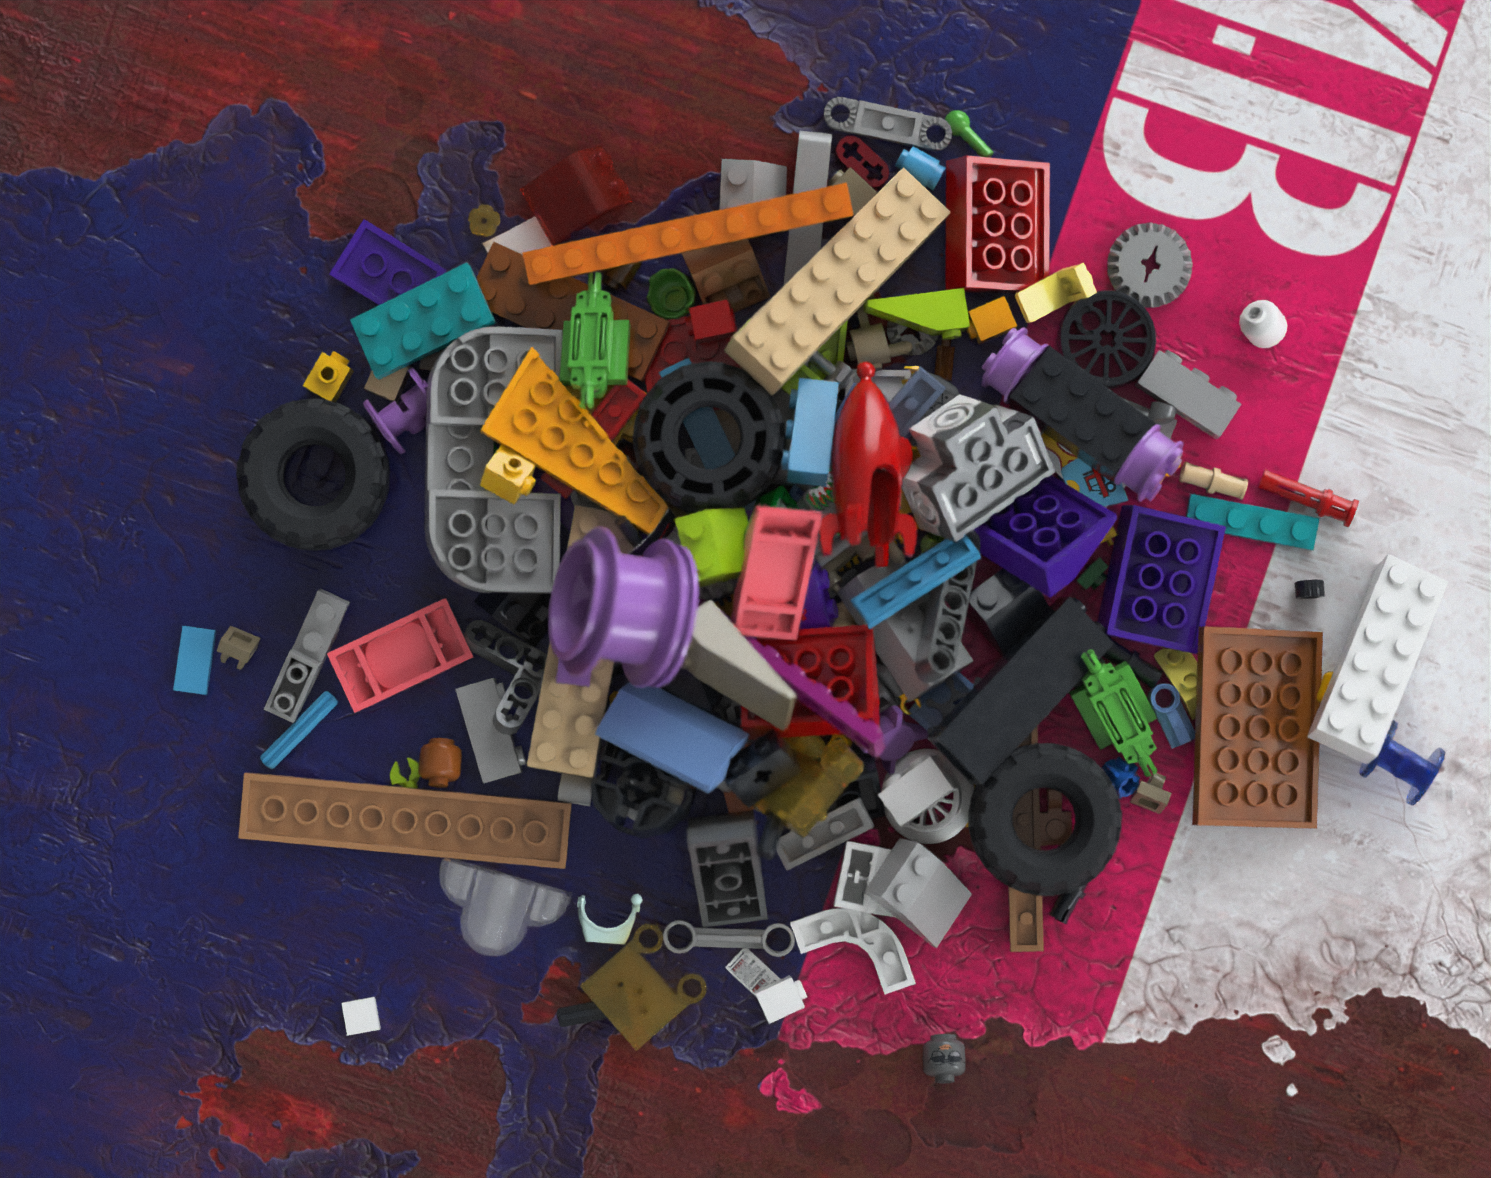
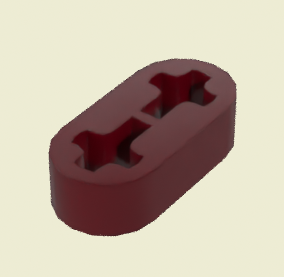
M846 136L839 141L836 156L838 161L847 170L851 167L873 189H878L885 185L889 177V168L872 149L856 136ZM845 144L849 147L854 144L858 146L856 153L862 159L860 162L852 156L847 159L843 156L845 153L843 146ZM865 163L873 169L877 166L882 169L880 172L882 179L880 181L876 178L871 181L867 179L869 172L863 166Z

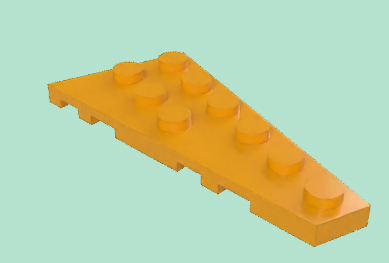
M531 347L480 432L500 445H504L534 462L539 469L618 517L625 515L635 528L649 536L658 525L668 505L653 490L646 479L639 475L628 462V458L623 452L616 448L607 437L606 432L586 409L580 408V402L577 398L571 395L559 381L560 378L552 369L548 368L539 357L540 355Z

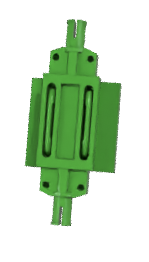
M593 272L588 274V290L577 293L576 307H572L571 321H564L560 382L564 386H572L573 389L581 391L579 406L583 409H587V406L588 409H592L594 407L593 400L602 398L607 391L608 385H627L631 325L629 320H613L614 313L611 307L610 293L601 290L602 274L599 272H595V276Z
M1088 650L1087 653L1092 663L1086 653L1081 655L1089 670L1081 678L1084 684L1070 691L1069 694L1100 750L1113 744L1117 752L1122 753L1128 764L1139 763L1145 777L1152 776L1146 766L1147 764L1151 772L1156 774L1158 770L1149 755L1157 747L1150 736L1153 732L1148 723L1157 719V716L1127 661L1115 667L1111 663L1104 664L1098 661L1094 650Z

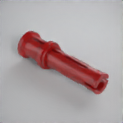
M1268 469L1264 470L1258 485L1259 489L1262 488L1288 500L1315 509L1317 516L1323 517L1326 515L1343 522L1345 527L1350 526L1359 504V500L1353 499L1350 501L1333 494V490L1329 488L1320 491L1296 480L1273 473ZM1279 484H1280V485H1283V486L1288 487V488H1290V489H1293V490H1295V491L1301 492V493H1303V494H1305V495H1301V494H1299V493L1293 492V491H1291V490H1288V489L1283 488V487L1278 486V485H1279ZM1332 505L1344 509L1345 511L1332 507Z

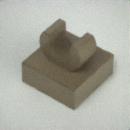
M230 626L221 638L217 651L222 653L221 662L225 663L230 656L239 660L237 669L241 670L257 650L261 638Z
M1156 773L1149 778L1147 783L1140 781L1137 790L1132 794L1130 802L1161 814L1168 805L1172 794L1162 789L1166 776Z

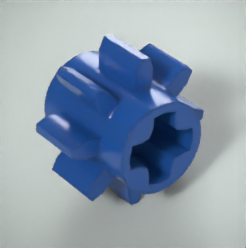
M1117 757V759H1111L1102 766V769L1113 783L1119 799L1128 797L1137 790L1140 776L1135 773L1138 767L1134 763L1128 764L1126 760L1124 761L1121 757Z

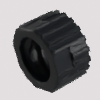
M1302 580L1294 583L1296 599L1325 597L1323 580Z

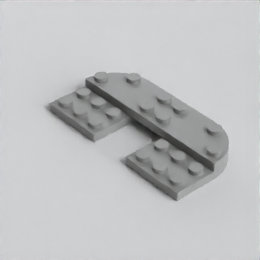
M485 327L476 329L462 335L451 343L437 358L430 372L426 398L425 537L429 551L437 566L451 580L467 589L483 593H552L554 580L560 565L561 494L529 493L528 496L522 494L515 505L480 486L485 467L493 457L494 440L482 434L480 430L531 347L540 355L539 357L548 368L552 369L560 378L563 330L513 327Z

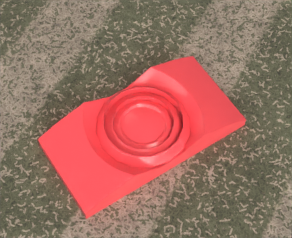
M756 506L745 536L742 571L734 590L732 624L742 635L797 640L822 519L820 512Z
M447 598L327 653L354 713L390 698L474 657Z

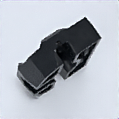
M606 741L600 757L602 762L600 775L597 774V777L592 779L590 787L594 807L616 830L640 839H647L652 836L668 833L679 822L686 819L698 790L697 787ZM612 767L624 771L622 774L624 779L622 782H619V786L606 782ZM658 777L664 782L662 787L657 780ZM669 786L687 791V799L685 803L683 802L682 807L664 801L668 795ZM627 790L634 791L638 799L630 801ZM630 808L638 810L632 829L623 826Z

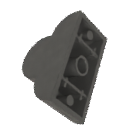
M754 810L688 818V848L703 928L767 920L761 859L757 855L759 842Z

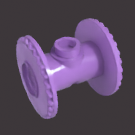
M413 367L407 371L417 385L400 396L401 402L397 404L396 401H393L380 412L375 409L368 399L363 403L379 431L400 454L406 451L397 439V436L404 431H410L411 434L418 433L426 426L427 382L420 377Z

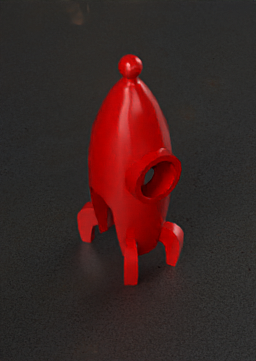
M861 362L856 368L860 382L855 385L847 397L836 423L834 433L832 485L836 513L827 514L822 518L819 537L823 556H831L832 541L835 534L839 533L841 540L848 538V543L851 545L861 544L860 533L866 531L867 526L870 547L875 546V562L878 568L888 566L889 543L894 541L895 534H900L902 537L904 556L912 557L914 553L917 532L916 522L908 514H899L902 479L910 469L913 451L910 441L899 435L898 425L889 403L881 390L871 380L875 375L873 364Z

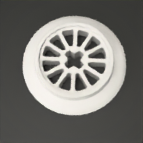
M919 749L899 758L896 761L894 773L889 774L887 772L883 783L897 773L902 777L911 771L909 764L921 755L925 754L927 758L937 755L959 785V788L953 791L954 799L944 798L928 809L933 822L932 825L925 824L927 811L920 816L919 823L913 820L908 825L900 827L884 804L885 815L893 828L907 839L924 844L940 843L954 837L968 823V810L974 786L966 780L939 750ZM940 802L952 804L950 812L940 805ZM935 808L945 815V819L941 822L938 820Z

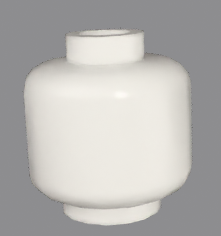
M1257 300L1250 303L1240 315L1239 325L1241 331L1256 347L1270 348L1277 345L1287 332L1285 316L1270 301Z

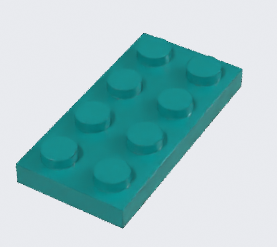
M468 263L456 267L350 319L373 374L378 380L448 347L456 339L470 331L489 327L496 323L473 270Z

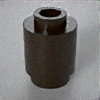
M639 262L599 271L603 276L601 282L616 292L620 288L627 290L643 263Z

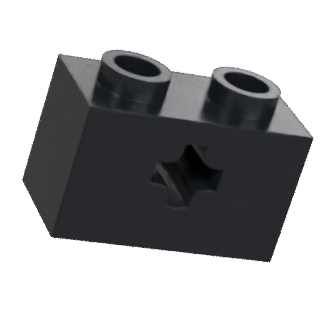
M771 729L730 758L724 780L727 787L750 808L801 773L802 769L795 751L774 729Z

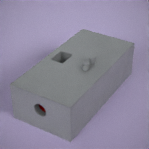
M889 558L887 567L877 568L875 565L854 577L837 593L858 625L866 624L854 609L850 600L908 564L905 559L902 563H895ZM928 592L873 627L875 651L909 702L946 682V679L953 678L973 662V659L960 642L957 661L953 671L932 684L924 683L917 677L915 661L929 600ZM938 630L939 635L945 639L942 632ZM932 660L933 665L938 669L937 664Z

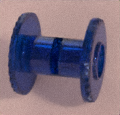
M1392 720L1378 757L1368 764L1362 763L1359 774L1366 778L1376 766L1388 771L1396 778L1411 785L1406 803L1413 806L1431 786L1442 766L1446 752L1439 747L1426 760L1393 740L1398 728V722Z

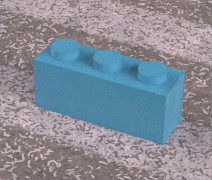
M799 378L798 390L791 389L789 409H795L794 420H787L785 439L792 440L791 450H784L781 469L788 470L787 482L826 487L838 382Z

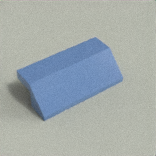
M630 682L619 690L595 735L707 793L725 779L730 758L747 744L749 734L660 688L650 686L637 688Z

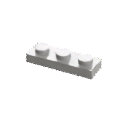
M859 797L781 836L776 851L786 870H789L872 829L875 825Z

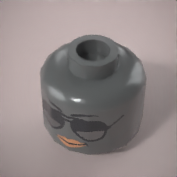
M956 1035L930 1036V1041L924 1043L922 1047L923 1071L926 1075L935 1077V1083H954V1077L960 1076L965 1072V1046L961 1041L957 1040Z

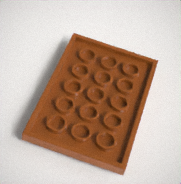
M1198 627L1192 825L1317 829L1320 743L1308 738L1307 735L1321 704L1317 700V694L1322 681L1323 632Z

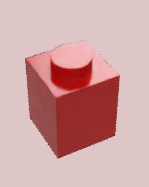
M728 300L689 308L691 317L685 318L689 337L695 336V340L699 344L733 337L737 333L731 303Z

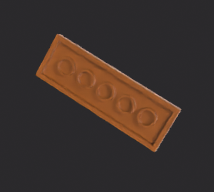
M493 242L476 278L491 313L523 328L563 330L564 321H571L572 307H576L577 293L588 290V284L573 277L529 285L523 255L496 242ZM610 295L611 307L614 313L613 320H629L631 325L628 376L643 382L671 323Z

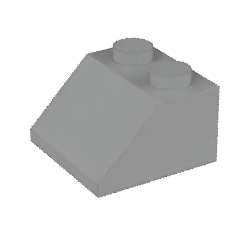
M722 159L720 210L786 196L787 167L756 160Z

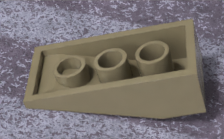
M711 600L697 608L693 634L681 667L687 668L694 677L781 730L788 728L796 699L793 691Z

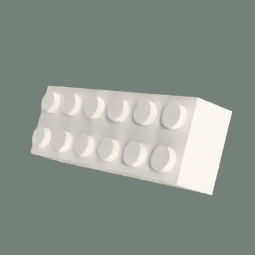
M1390 554L1378 564L1307 735L1308 738L1364 764H1368L1378 757L1449 581Z

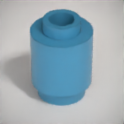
M914 146L910 152L904 149L895 164V167L900 170L904 167L925 188L927 187L931 190L935 189L945 170V167L939 164L940 161Z

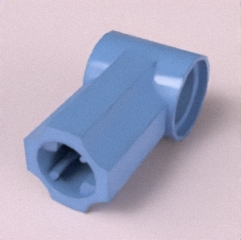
M1161 683L1150 689L1147 699L1157 716V720L1171 749L1195 739V730L1182 705L1176 687L1171 684ZM1161 689L1168 690L1172 697L1171 703L1164 708L1158 706L1155 700L1157 692Z

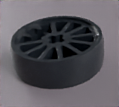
M1102 290L1096 291V294L1088 298L1077 300L1067 310L1059 325L1057 347L1061 355L1079 368L1081 367L1075 361V358L1094 350L1093 358L1087 367L1082 370L1108 389H1115L1133 382L1147 369L1156 349V330L1150 314L1135 298L1118 291ZM1104 302L1106 304L1105 316L1100 309L1093 306L1094 303ZM1112 303L1124 307L1114 324H1111ZM1128 311H1131L1138 321L1123 329H1119V325ZM1090 313L1097 317L1099 321L1097 329L1088 331L1083 328L1081 318L1084 314ZM1071 323L1075 324V328L1080 335L1069 334ZM1138 326H1141L1144 332V338L1123 337L1124 333ZM1100 333L1105 336L1109 333L1113 335L1114 338L1111 340L1113 347L1108 344L1104 347L1100 345L1099 342L1102 339ZM1069 340L1090 341L1091 345L1076 353H1071ZM1122 343L1143 344L1144 351L1142 357L1124 347ZM1117 351L1136 361V366L1131 371L1126 370ZM1100 355L1103 356L1102 377L1090 374L1091 368ZM1109 355H1112L1121 376L1113 378L1108 376Z

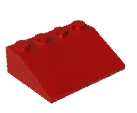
M963 156L946 160V208L951 213L946 218L945 290L964 288L965 292L1017 293L1048 277L1050 163L978 156Z
M867 625L799 629L797 640L756 637V641L762 646L766 647V645L774 648L780 654L781 660L789 666L795 664L801 668L806 674V678L812 683L816 684L819 682L831 692V697L839 703L845 701L856 710L857 716L865 722L871 720L880 727V702L873 628L869 629ZM795 699L789 726L785 730H781L741 705V727L744 732L749 734V740H755L771 729H774L782 738L843 734L798 699Z

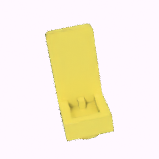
M1081 263L1063 268L1017 292L1015 298L1025 321L1031 323L1069 302L1088 298L1097 292L1090 272L1086 269L1085 264Z
M1163 648L1154 654V658L1169 681L1178 690L1184 708L1193 720L1196 718L1197 661L1191 653Z

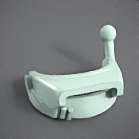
M634 894L631 897L633 904L630 916L623 924L614 928H603L590 921L584 909L586 904L585 895L578 897V917L585 941L625 945L633 927L636 912H640L642 897L639 894Z

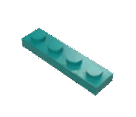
M1195 494L1189 495L1186 517L1226 526L1225 535L1309 551L1314 550L1320 519Z

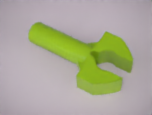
M407 758L411 768L408 781L406 777L400 774L398 761H395L389 775L392 785L399 784L402 787L418 788L417 782L420 778L418 774L419 763L412 758Z

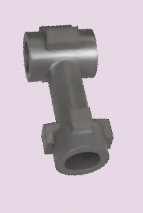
M818 351L808 360L826 375L824 381L839 383L838 392L844 390L852 380L850 377L853 374V370L842 361H837L833 365Z

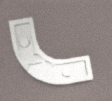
M833 908L790 922L801 954L831 943L845 941L857 944L872 959L884 994L916 984L899 939L884 922L869 913L845 908Z

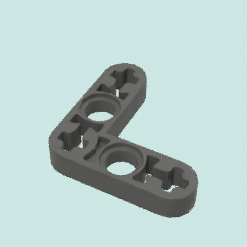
M475 620L467 626L464 633V638L471 652L515 675L492 719L497 731L505 735H512L521 728L541 692L547 654L486 621ZM478 632L484 634L480 641L474 639ZM493 639H495L497 641L492 650L489 647L492 644ZM502 646L512 647L516 652V657L512 659L503 657L499 648ZM523 655L527 656L522 665L518 664ZM536 663L541 665V669L538 672L532 670ZM518 686H524L531 692V697L521 699L516 696L514 689ZM511 706L517 708L510 723L505 722L504 718Z

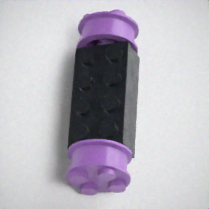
M1025 327L1019 330L1012 328L1003 339L1002 344L1004 346L998 354L992 353L983 364L982 369L985 373L982 377L981 386L984 388L991 386L1004 396V403L1009 404V408L1033 416L1039 430L1113 484L1120 485L1123 483L1138 494V501L1141 502L1145 498L1152 501L1162 488L1160 483L1166 474L1171 476L1181 464L1182 459L1180 457L1184 452L1182 450L1184 443L1182 441L1175 443L1160 432V425L1156 424L1048 344L1041 346L1027 336L1028 330Z

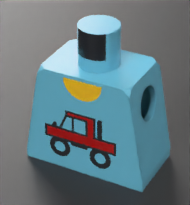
M1079 458L1061 469L1063 479L1059 476L1060 481L1102 506H1112L1128 501L1122 483L1120 485L1113 484Z

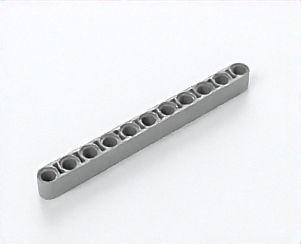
M808 131L799 132L793 194L827 187L832 134ZM823 223L789 230L784 286L820 251ZM779 389L773 397L780 408L786 436L787 420H794L795 409H789L790 396ZM786 439L785 450H791L792 440ZM781 463L780 469L771 484L793 486L794 483L787 482L788 470H781Z

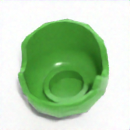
M669 268L661 269L650 277L649 292L646 298L655 315L665 320L679 319L689 313V308L694 307L696 288L689 276L677 269Z

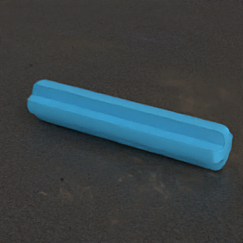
M329 691L323 692L261 755L260 760L269 769H274L338 704L335 696Z

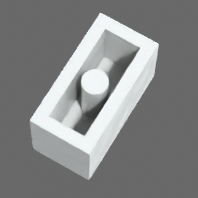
M925 754L921 755L909 764L911 771L902 777L897 773L882 784L885 790L879 793L878 796L900 827L908 825L959 788V785L937 755L928 758Z

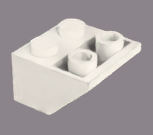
M846 841L833 905L865 913L895 917L864 893L892 849Z

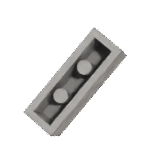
M1160 350L1156 352L1149 366L1134 386L1158 402L1175 407L1177 409L1176 414L1214 439L1219 438L1241 406V403L1236 401L1238 396L1224 386L1218 389L1208 382L1210 377L1199 369L1193 368L1190 371L1181 365L1183 360L1169 350H1166L1165 353Z
M490 678L455 689L483 784L523 772L522 765L527 763L522 746H515L512 735L500 733L493 725L494 713L506 693L503 682L497 684L496 678ZM506 715L504 721L510 723L513 715Z

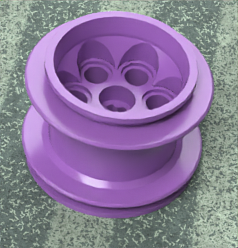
M596 527L588 532L583 539L576 540L568 548L559 565L549 605L548 629L550 643L554 654L561 659L565 670L571 676L581 677L587 674L599 659L621 662L627 679L637 688H645L647 686L659 688L666 685L675 676L684 660L695 625L698 604V577L696 565L690 551L685 546L674 544L668 539H659L645 550L642 557L619 553L615 538L605 527Z

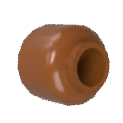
M447 738L429 739V743L424 744L420 748L418 774L421 778L428 780V785L431 787H448V782L456 781L461 775L462 750L455 745L454 740Z

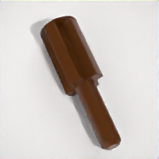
M942 339L941 345L937 346L934 374L951 382L955 347L951 346L952 339Z

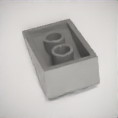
M899 838L864 891L865 894L934 948L938 947L972 895L941 860L920 843Z

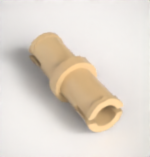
M1186 461L1182 466L1179 476V482L1205 488L1207 493L1214 494L1216 491L1240 500L1244 498L1248 487L1247 479L1221 473L1219 468L1214 467L1210 470Z

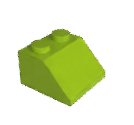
M745 508L704 510L675 519L681 545L685 546L693 556L697 570L698 588L718 582H726L729 579L740 578L744 561V534L748 525Z

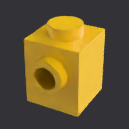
M334 351L330 356L322 352L303 386L325 400L337 402L354 372L347 366L350 360Z
M501 445L486 465L480 486L515 505L522 494L528 496L536 482V479L532 477L536 464Z

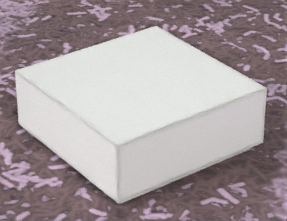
M375 996L342 1003L347 1036L381 1029Z

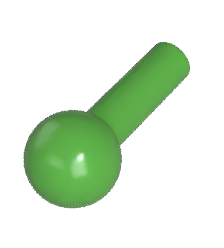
M954 110L947 114L945 120L950 124L953 136H961L980 157L991 158L994 152L970 128V120L965 112Z

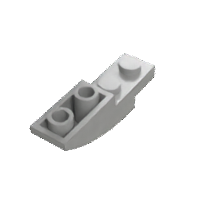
M321 588L317 591L264 710L291 723L295 722L326 661L327 653L330 652L338 635L339 626L350 604L349 601Z

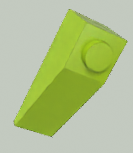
M964 288L867 300L863 305L865 313L931 336L942 335L943 340L962 337L961 332H965L970 327Z

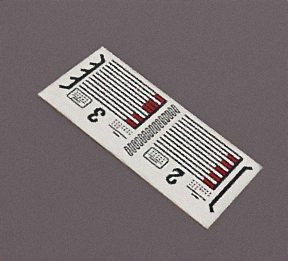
M743 948L725 967L754 995V991L780 980L776 974L747 948Z

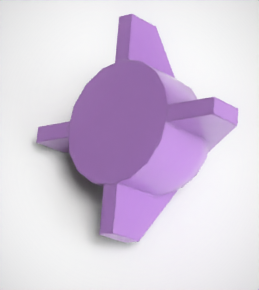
M897 705L891 706L880 713V728L883 731L882 736L885 749L879 757L882 760L883 767L889 774L894 773L896 760L908 753L914 741L927 739L928 736L927 730L921 725L905 722L902 718L903 712ZM858 745V747L863 751V753L868 752L860 745Z

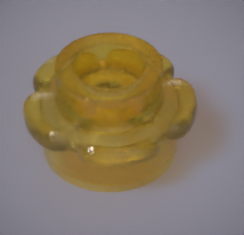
M480 205L478 209L474 208L469 213V228L477 236H491L496 232L497 226L500 225V216L498 212L493 211L491 206ZM482 218L487 219L485 224L481 223Z

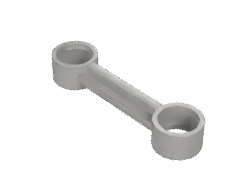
M674 920L667 925L663 934L666 947L670 951L679 954L688 952L692 947L765 949L770 955L781 957L788 954L795 943L793 931L783 923H773L766 927V929L693 927L686 920ZM677 924L686 926L692 935L691 942L686 947L680 949L674 948L668 941L669 930ZM779 927L785 929L790 936L788 948L781 952L772 950L766 942L768 933L772 929Z

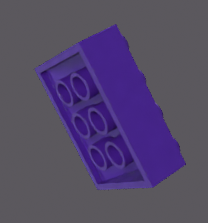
M1051 475L1048 478L1042 479L1038 485L1024 495L1018 496L1014 499V502L1000 512L991 515L990 519L974 530L980 538L979 553L1051 598L1076 578L1117 520V514Z
M1122 505L1116 531L1117 536H1115L1097 621L1106 628L1105 634L1114 638L1198 655V627L1205 626L1226 526L1141 506Z

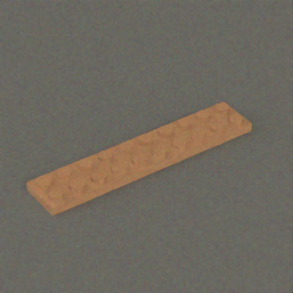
M245 772L238 838L566 869L572 803Z

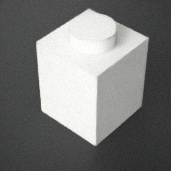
M790 975L754 991L769 1024L805 1008L802 1000L807 998L806 992L800 980L794 982Z

